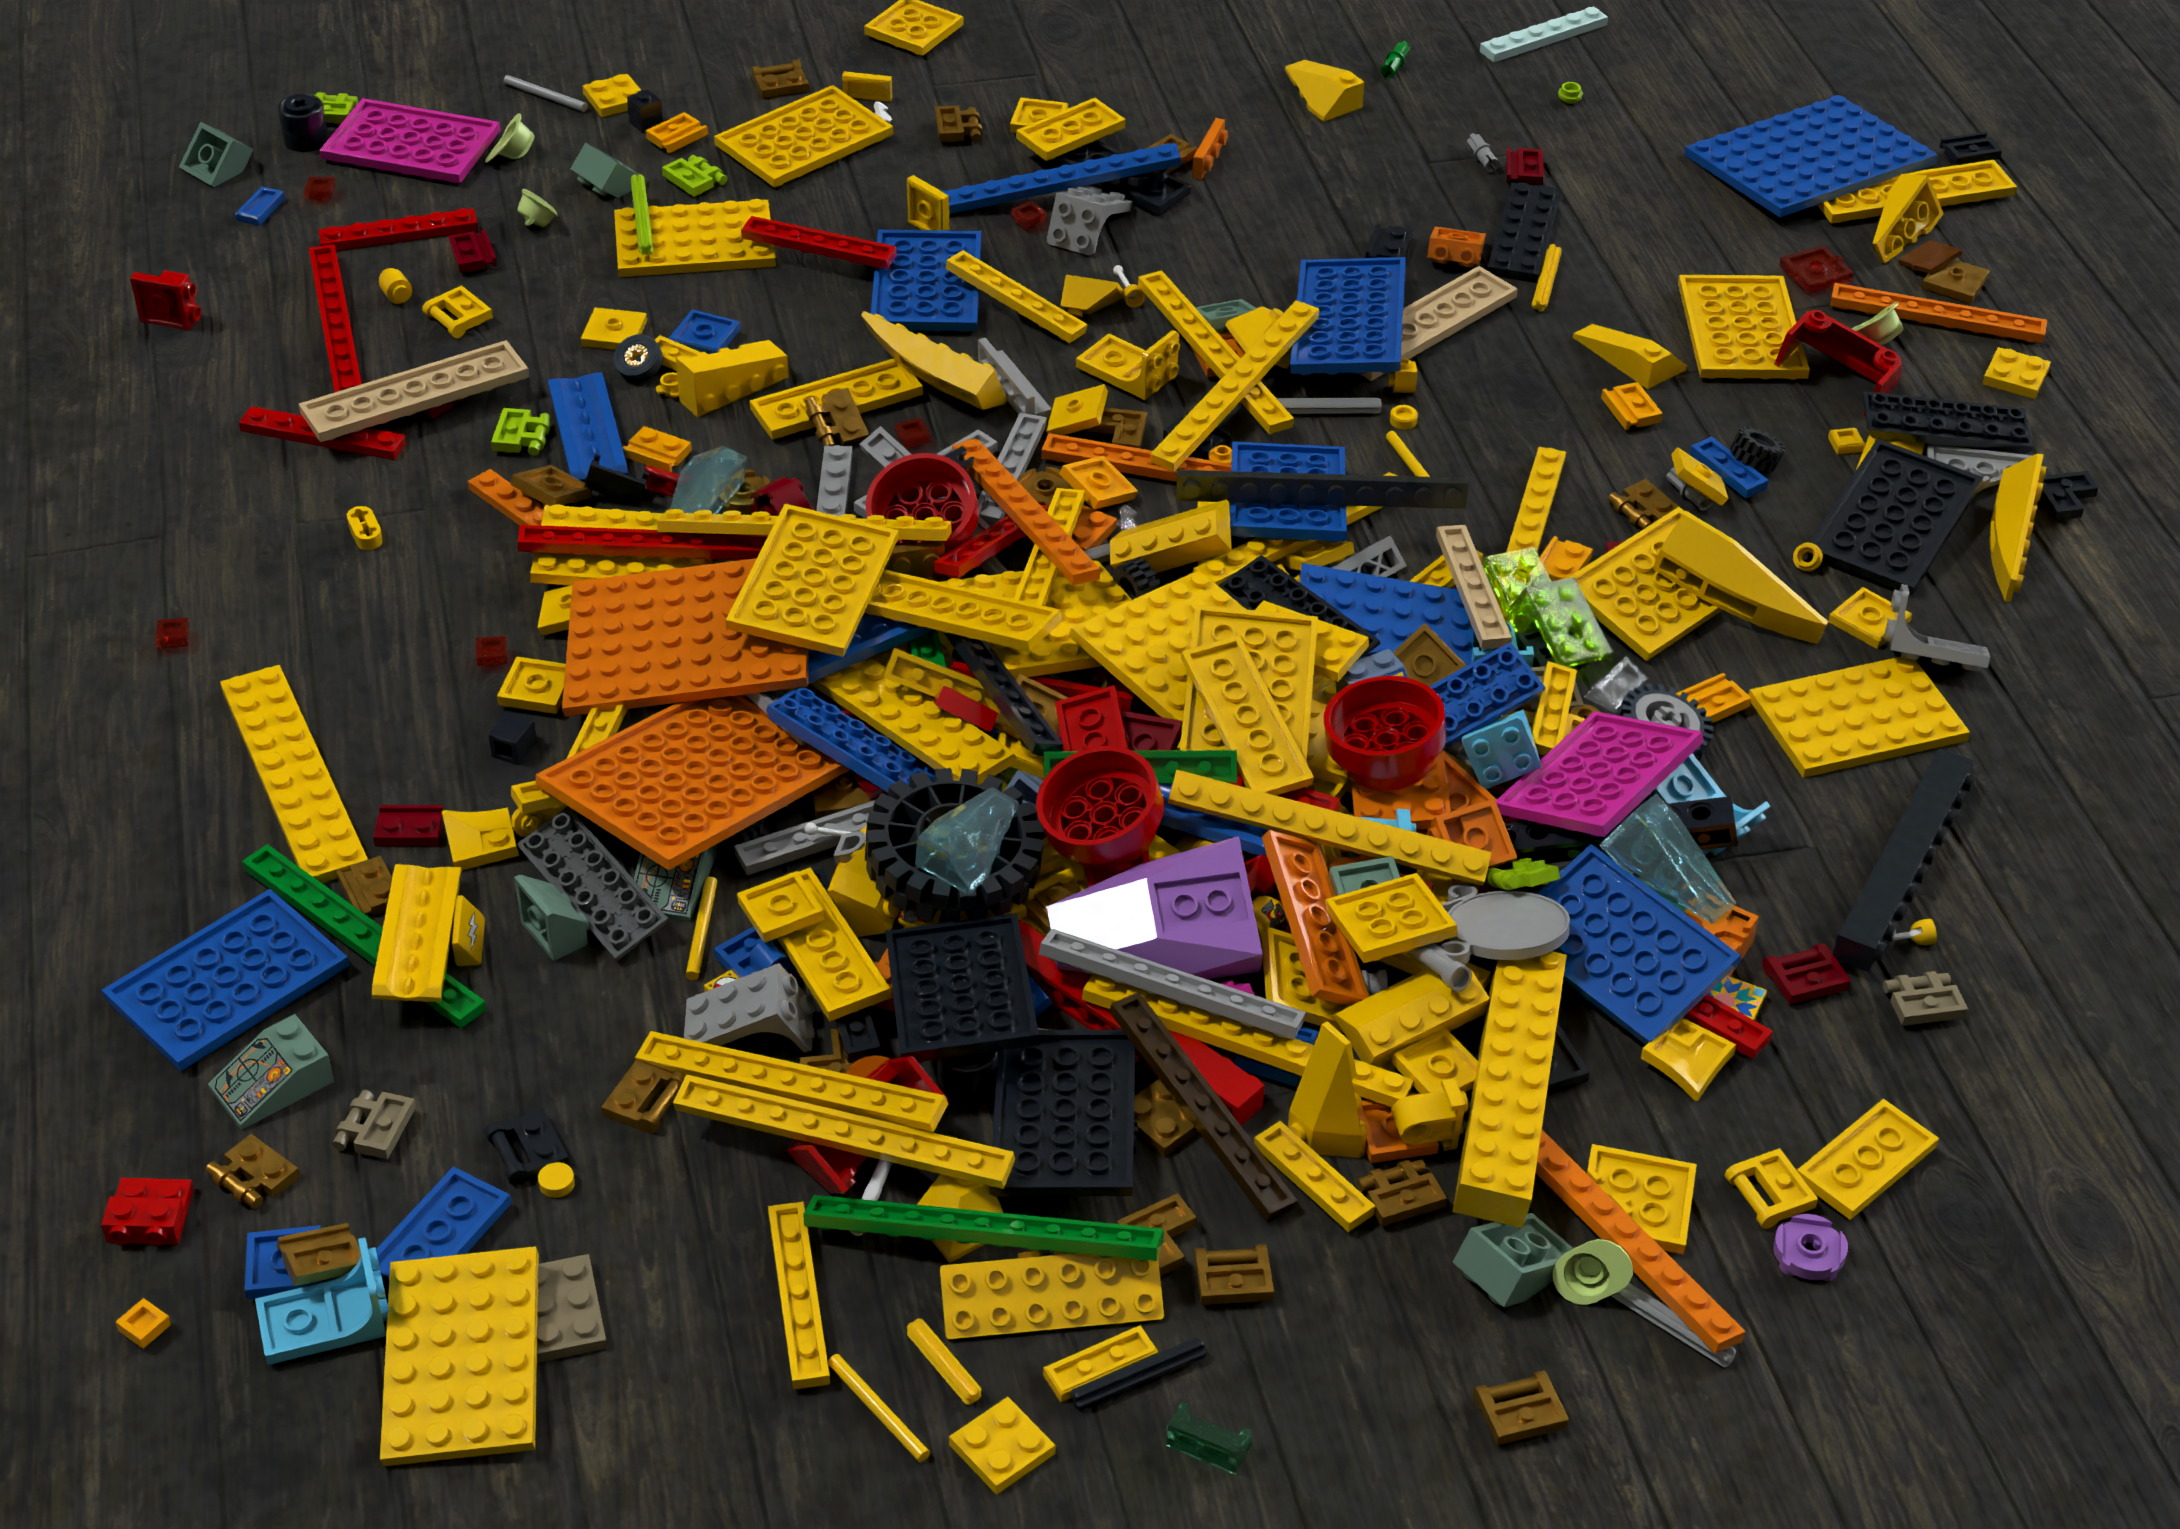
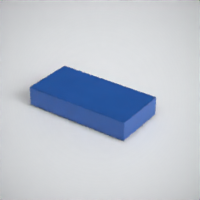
M261 186L235 213L236 220L260 226L285 200L284 191Z

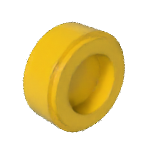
M1398 405L1392 408L1390 423L1395 428L1407 430L1415 427L1417 424L1418 412L1413 407Z
M559 1162L548 1164L538 1174L539 1188L545 1196L551 1198L563 1197L574 1188V1173L567 1164Z

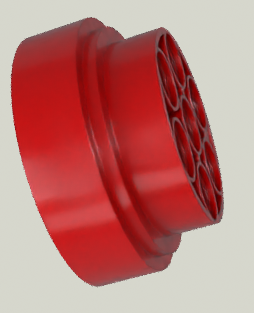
M918 453L899 458L878 473L867 493L866 514L867 517L882 515L885 519L894 520L900 516L914 517V520L941 517L943 521H950L953 518L959 517V520L951 521L952 533L947 541H943L946 555L972 537L978 524L979 504L973 482L963 467L942 455ZM939 497H945L943 500H936ZM913 498H916V499H917V500H915V501H913V502H908L910 499H913ZM898 539V541H897V543H896L895 546H897V545L909 544V543H911V542H917V543H919V542H926V541H931V540H899V539Z
M1378 676L1357 681L1339 691L1329 701L1324 712L1325 739L1329 755L1344 769L1346 775L1354 783L1372 790H1399L1419 782L1429 773L1434 759L1441 753L1446 742L1445 709L1441 698L1432 688L1411 678Z
M1097 746L1070 755L1048 773L1037 794L1036 811L1049 843L1059 854L1087 868L1111 870L1132 863L1150 847L1162 820L1164 798L1154 770L1144 757L1123 747Z

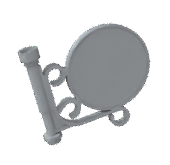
M1458 884L1448 889V902L1441 904L1457 924L1458 936L1448 938L1450 942L1442 944L1441 947L1431 943L1414 948L1407 953L1439 974L1442 982L1447 987L1458 992L1464 990L1471 981L1472 972L1464 965L1469 962L1471 955L1498 960H1518L1549 953L1560 947L1567 940L1570 933V917L1562 905L1542 895L1522 891H1494L1477 895V889L1474 886Z

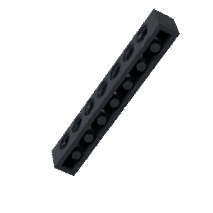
M1732 796L1636 807L1605 837H1596L1574 830L1568 831L1564 828L1541 825L1533 821L1504 823L1517 855L1516 860L1531 858L1532 862L1544 860L1545 864L1558 867L1569 865L1590 844L1613 861L1738 846ZM1510 862L1494 868L1502 870L1513 867V864Z

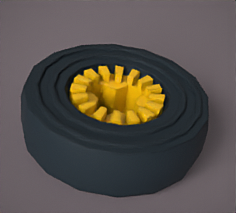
M635 334L627 337L618 345L613 360L615 368L624 379L631 382H642L650 379L658 372L662 365L663 355L661 347L652 337L645 334ZM641 355V361L637 363L636 356Z

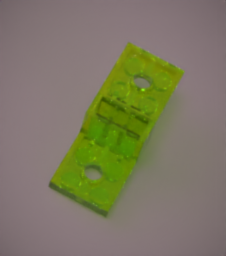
M1534 547L1486 556L1481 562L1516 633L1538 627L1556 664L1569 667L1605 659L1612 653L1575 578L1551 581ZM1514 575L1522 577L1525 581V584L1519 580H1516ZM1567 631L1574 632L1577 635L1578 640L1574 637H1570Z

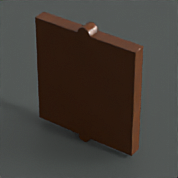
M1929 240L1898 259L1900 265L1912 268V270L1932 274L1961 256L1962 250L1951 247L1948 244Z

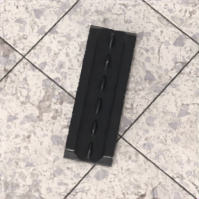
M1863 391L1862 393L1867 431L1872 438L2025 454L2034 447L2026 408Z
M1262 555L1218 585L1247 610H1255L1264 600L1307 616H1317L1318 620L1369 637V647L1359 658L1365 656L1381 644L1379 639Z

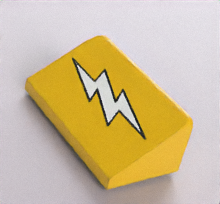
M463 895L457 896L455 903L452 935L454 960L457 966L480 965L482 963L485 917Z

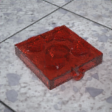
M1824 245L1783 256L1779 264L1808 293L1833 287L1834 283L1843 284L1850 282L1854 274L1844 264L1841 255L1835 256Z

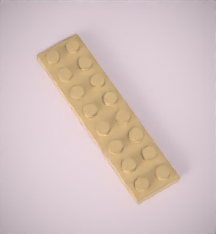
M1478 266L1404 308L1401 358L1410 359L1515 299L1518 289ZM1366 372L1360 375L1372 381L1384 373Z
M505 340L299 403V409L318 440L323 442L352 432H359L374 425L384 424L403 416L413 415L422 410L439 407L442 404L464 399L483 391H490L499 386L516 383L519 380L528 378L529 371L508 341Z

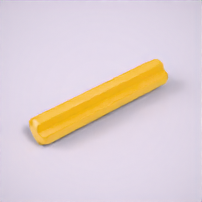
M918 1318L914 1322L909 1323L907 1326L908 1337L962 1401L968 1405L978 1401L982 1396L981 1387L926 1322Z

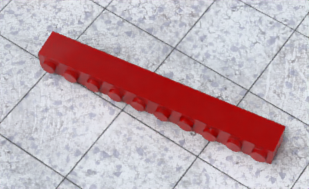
M1018 919L1027 971L1050 998L1053 1005L1089 1030H1122L1109 1013L1108 1008L1082 1000L1083 989L1092 974L1057 969L1056 962L1048 957L1039 955L1040 945L1045 936L1034 930L1030 924ZM1168 1030L1241 1126L1263 1108L1265 1085L1257 1077L1243 1071L1229 1058L1223 1057L1209 1048L1205 1042ZM1136 1049L1135 1061L1155 1074Z

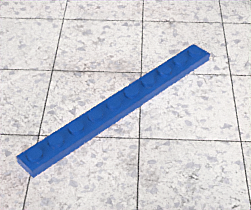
M1176 143L1162 144L1149 149H1138L1125 154H1114L1106 158L1090 159L1082 163L1062 165L1058 168L1038 170L1034 173L1014 175L1010 178L996 181L990 180L982 184L963 186L958 189L942 192L949 196V214L1067 190L1068 188H1077L1182 166Z

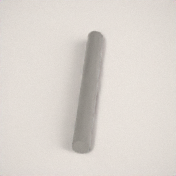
M509 75L504 77L503 82L505 85L581 112L587 110L588 105L586 102Z

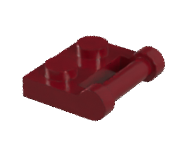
M1825 943L1814 945L1811 950L1779 958L1770 956L1762 960L1765 974L1768 977H1772L1789 1005L1849 990L1851 980Z

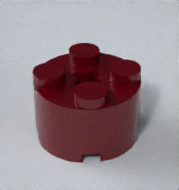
M780 477L750 495V499L754 498V504L750 506L751 514L754 512H768L769 516H779L784 504L815 511L803 494V486L797 478L790 480L787 477Z

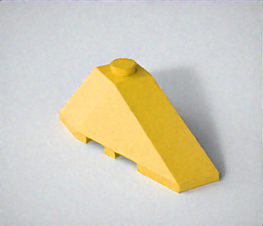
M1901 174L1889 190L1872 243L1880 263H1886L1903 251V247L1907 244L1915 243L1917 237L1921 234H1928L1944 213L1928 175Z
M1594 324L1573 333L1575 340L1646 389H1650L1676 376L1687 368V365L1672 353L1649 339Z
M1328 1021L1321 1025L1291 1104L1288 1128L1317 1154L1360 1158L1365 1155L1367 1129L1366 1123L1361 1120L1359 1121L1357 1111L1362 1106L1361 1096L1355 1094L1352 1080L1357 1077L1351 1041Z

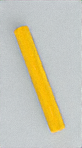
M1551 244L1549 249L1546 250L1532 302L1533 309H1538L1539 312H1543L1545 307L1548 306L1562 252L1561 247H1556L1555 244Z

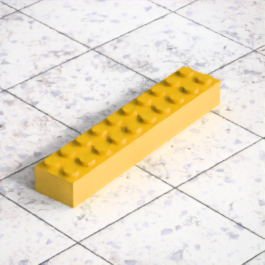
M1551 951L1527 959L1495 960L1489 990L1490 1000L1486 1008L1452 1212L1519 1228L1524 1226L1532 1200L1566 954Z

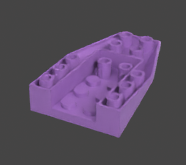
M1239 836L1139 864L1047 906L1050 930L1053 928L1204 979L1256 973L1261 970L1263 954ZM1056 963L1057 969L1086 973L1081 968L1066 963Z

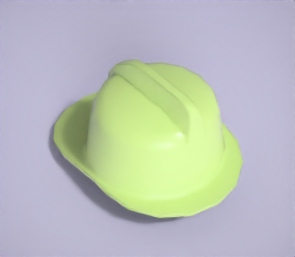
M517 114L510 121L501 139L486 157V163L491 161L497 154L510 159H519L528 152L534 140V134L521 122V114Z
M522 189L523 195L517 211L525 218L526 226L534 224L544 228L555 217H558L556 210L534 193Z
M1899 303L1891 304L1872 319L1852 329L1880 345L1890 342L1903 331V325L1894 309Z
M1602 1239L1586 1242L1566 1252L1557 1260L1553 1268V1282L1557 1291L1566 1300L1582 1305L1598 1302L1621 1291L1629 1284L1633 1276V1265L1628 1254L1619 1245Z

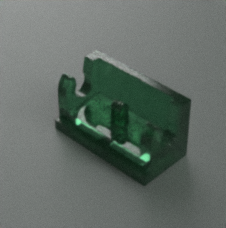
M1183 1401L1168 1423L1167 1447L1236 1475L1252 1446L1253 1438L1250 1437L1252 1430L1245 1427L1240 1435L1209 1423L1191 1415V1412L1188 1411L1190 1404Z

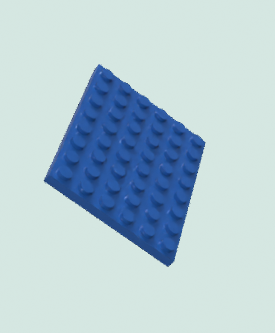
M1840 95L1821 102H1814L1812 105L1803 108H1796L1785 114L1775 115L1773 118L1764 121H1757L1755 124L1746 127L1736 128L1734 131L1725 134H1718L1716 137L1707 140L1697 141L1695 144L1685 147L1686 157L1780 218L1821 204L1824 201L1847 195V193L1890 180L1901 174L1936 164L1938 154L1928 149L1927 146L1918 143L1910 136L1895 129L1894 126L1888 125L1878 119L1877 116L1868 113L1862 107L1853 104Z

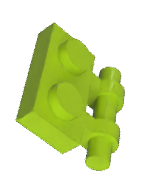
M317 92L314 95L323 102L326 123L340 125L354 109V106L358 104L357 96H348L347 93H339L337 96Z
M691 155L688 162L680 158L662 167V176L692 196L700 195L713 188L714 183L724 185L728 179L721 169L716 166H710L706 159Z
M503 408L491 441L492 451L520 453L522 446H528V453L532 456H537L539 451L544 448L546 442L545 435L549 433L551 428V417L547 413H542L540 417H532L531 410Z
M1524 858L1513 861V867L1502 870L1498 868L1488 869L1485 883L1490 887L1513 890L1524 886L1533 887L1559 880L1560 875L1558 866L1547 865L1544 860L1532 862L1531 858Z

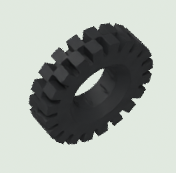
M951 768L935 769L934 782H931L925 771L910 775L909 786L902 780L897 781L889 786L888 796L881 793L874 802L873 811L869 812L866 827L865 861H867L866 870L870 880H876V889L884 898L894 894L893 905L906 913L917 903L916 917L931 922L937 910H944L943 923L960 921L961 911H966L969 919L988 917V908L995 916L1010 912L1012 902L1020 905L1029 896V888L1034 889L1039 878L1044 844V830L1040 820H1037V811L1031 802L1023 803L1024 794L1013 786L1002 792L1003 780L988 775L984 782L978 785V771L962 769L959 781L953 780ZM961 826L978 833L985 840L984 844L986 847L971 856L949 857L931 850L924 843L923 836L938 827Z

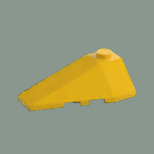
M1302 60L1285 66V71L1293 85L1299 88V95L1301 98H1305L1308 110L1323 122L1363 107L1365 82L1352 72L1308 60Z
M864 846L861 850H855L851 854L852 859L849 862L842 863L837 868L827 890L857 937L886 933V930H891L900 910L893 905L894 894L884 898L876 889V880H870L866 870L867 861H865Z

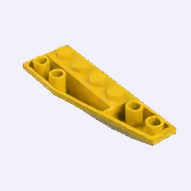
M863 311L861 314L868 330L881 346L902 366L921 380L981 410L1006 403L1007 398L1003 391V386L997 377L995 368L990 364L978 363L969 355L956 353L943 343L936 344L921 333L914 334L899 323L894 325L879 314L872 315L866 311Z
M2037 453L2004 469L1998 487L1990 524V551L1996 580L2006 602H2011L2013 592H2020L2024 575L2020 574L2024 573L2034 525L2032 522L2035 518L2037 502L2040 500L2047 468L2041 466L2044 454Z
M1686 510L1662 545L1654 563L1653 570L1706 602L1748 622L1780 634L1817 644L1828 624V621L1736 540Z

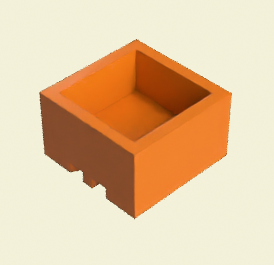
M1700 890L1692 899L1690 907L1684 911L1687 916L1739 953L1741 960L1753 944L1759 916ZM1736 967L1727 976L1730 977Z

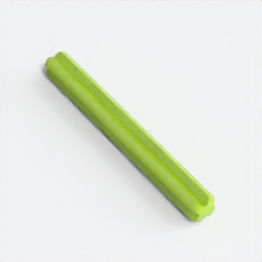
M642 174L632 175L630 179L639 252L642 255L646 253L650 255L653 252V242L645 179Z

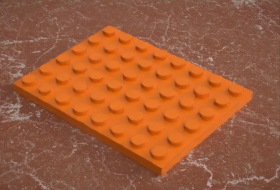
M757 558L574 581L572 585L562 710L564 716L567 717L589 714L591 708L598 707L599 711L615 710L617 705L624 704L625 709L807 687L809 649L726 629V618Z
M743 694L675 703L536 774V786L669 871L848 772L850 769L810 744L800 745L783 728L771 721L768 715L749 697Z

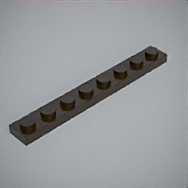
M1140 992L1113 1002L1109 1013L1263 1218L1268 1221L1293 1209L1297 1199Z

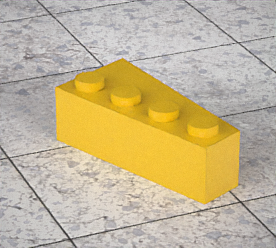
M770 340L740 345L738 349L730 350L728 347L722 348L717 353L707 354L706 352L695 353V357L690 358L685 356L676 357L679 401L697 417L789 377L787 355Z

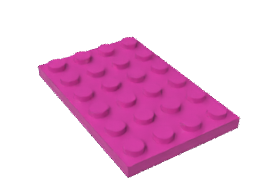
M362 98L319 151L321 159L331 160L336 163L342 162L358 167L365 166L381 171L421 176L426 179L461 183L501 129L500 122Z
M1594 711L1540 760L1542 768L1523 775L1496 800L1500 814L1513 819H1523L1541 825L1564 828L1568 831L1574 830L1596 837H1605L1704 742L1702 731Z

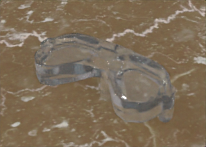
M1123 505L1120 508L1121 518L1117 525L1121 526L1123 530L1138 526L1132 519L1137 515V512L1128 505Z

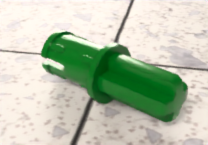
M1406 41L1399 42L1394 50L1387 54L1386 62L1380 68V72L1384 77L1389 71L1387 78H1392L1397 69L1405 63V57L1410 51Z

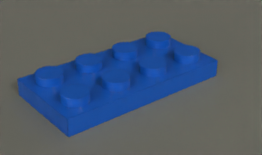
M453 1166L376 1249L380 1267L377 1270L381 1271L383 1283L389 1285L390 1262L466 1254L511 1205L510 1194Z

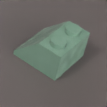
M200 122L179 167L207 184L216 187L242 173L254 149L224 132Z
M586 142L570 168L579 174L577 177L579 181L588 186L594 184L593 190L605 197L609 193L618 198L631 192L630 178L632 175H639L622 162Z
M524 875L514 877L521 923L553 961L588 945V921L582 912L577 913L574 910L569 897L565 893L561 894L552 883Z

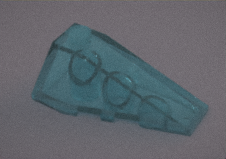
M720 446L694 456L680 472L670 509H681L683 513L710 510L712 514H717L744 483L748 457L725 446Z
M991 787L937 818L918 836L915 865L970 895L989 876L993 861L1001 848L1003 837L1007 833L1017 810L1018 801Z
M1655 794L1633 811L1600 845L1624 871L1631 875L1636 873L1651 882L1649 886L1657 891L1662 889L1676 897L1679 904L1712 924L1736 905L1735 900L1681 819L1658 794Z

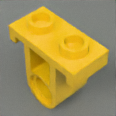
M1455 1078L1441 1081L1443 1091L1403 1097L1392 1106L1391 1113L1401 1140L1405 1144L1417 1145L1440 1141L1443 1151L1457 1149L1459 1136L1464 1132L1463 1115L1464 1112L1468 1111V1100L1466 1093L1460 1091Z

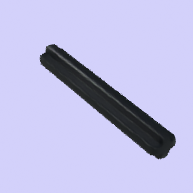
M1191 1339L1074 1388L1070 1392L1072 1402L1076 1408L1082 1410L1203 1359L1207 1355L1205 1344L1202 1339Z

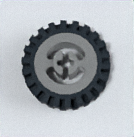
M1645 684L1644 688L1639 685L1633 691L1629 690L1616 715L1702 731L1704 742L1693 752L1698 761L1701 760L1713 736V726H1710L1712 723L1711 718L1705 717L1707 713L1705 708L1696 709L1699 704L1697 700L1693 699L1688 702L1686 700L1688 694L1682 692L1678 696L1675 694L1676 688L1670 687L1668 692H1666L1662 684H1657L1655 690L1652 684Z

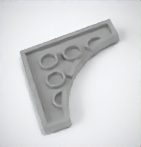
M1928 444L1926 449L1927 457L1983 477L1982 486L1979 491L2000 484L2004 469L2032 456Z

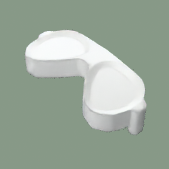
M876 101L873 105L875 114L890 123L892 118L886 112L888 107Z

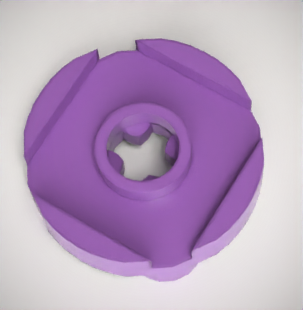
M1812 1214L1796 1215L1791 1217L1790 1222L1784 1225L1782 1223L1778 1227L1773 1244L1774 1254L1780 1262L1779 1267L1781 1271L1786 1275H1795L1809 1280L1830 1281L1837 1276V1272L1845 1263L1848 1252V1243L1842 1231H1840L1839 1235L1836 1230L1831 1228L1832 1222L1826 1218ZM1806 1243H1812L1817 1251H1810L1804 1247Z

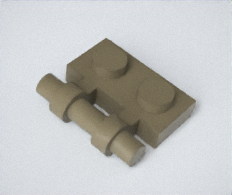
M1935 971L1924 972L1923 976L1908 977V975H1898L1893 980L1883 981L1884 992L1886 994L1893 993L1890 1002L1902 1026L1966 1018L1968 1008L1957 985H1950L1951 978L1949 973L1937 974Z
M362 1090L358 1098H354L349 1105V1114L345 1121H341L335 1130L336 1137L332 1142V1146L339 1151H343L348 1143L354 1141L355 1152L388 1159L416 1109L414 1098L382 1092L376 1102L372 1101L374 1095L370 1091ZM366 1119L364 1125L359 1124L361 1120Z

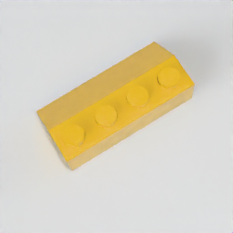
M1226 499L1122 530L1110 540V565L1115 570L1119 565L1136 558H1143L1145 563L1148 562L1151 565L1150 570L1154 569L1158 573L1231 552L1229 501Z
M1427 968L1335 1013L1334 1018L1347 1039L1351 1041V1045L1360 1060L1380 1067L1392 1061L1394 1053L1444 1029L1450 1032L1484 1015L1490 998L1473 971H1471L1472 978L1469 985L1464 990L1456 992L1442 982L1439 974Z

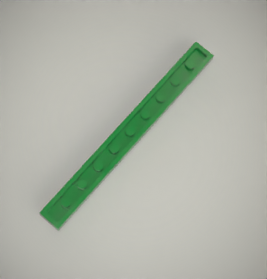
M268 844L242 861L244 871L376 966L383 930L382 926ZM446 972L441 1002H425L461 1029L487 1010L485 1000Z
M813 1195L803 1213L804 1226L817 1227L821 1230L839 1229L855 1233H880L891 1237L910 1236L920 1237L924 1240L941 1239L957 1241L961 1244L981 1243L991 1244L995 1247H1022L1032 1251L1052 1250L1062 1251L1066 1254H1093L1103 1258H1133L1137 1261H1157L1164 1241L1163 1228Z

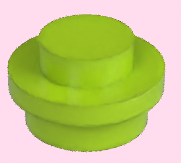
M1574 82L1562 84L1558 91V97L1569 104L1581 100L1583 95L1581 86Z

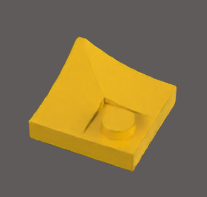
M508 807L482 812L442 811L454 867H461L462 870L519 856Z
M1682 1018L1670 1030L1643 1047L1641 1059L1662 1071L1675 1081L1693 1100L1698 1101L1717 1073L1735 1054L1736 1044Z

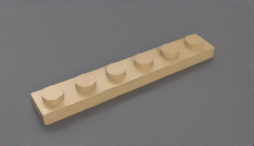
M1466 525L1437 527V540L1481 649L1500 648L1511 642L1512 636Z

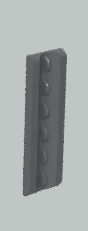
M569 806L517 843L518 848L548 883H552L561 894L565 893L569 897L572 907L577 913L582 912L589 924V931L615 961L621 959L642 940L651 936L669 922L667 916Z

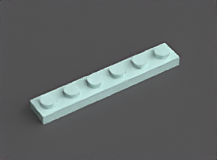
M1594 6L1588 7L1584 10L1569 13L1566 16L1551 19L1547 22L1480 44V52L1492 62H1497L1606 26L1608 17Z

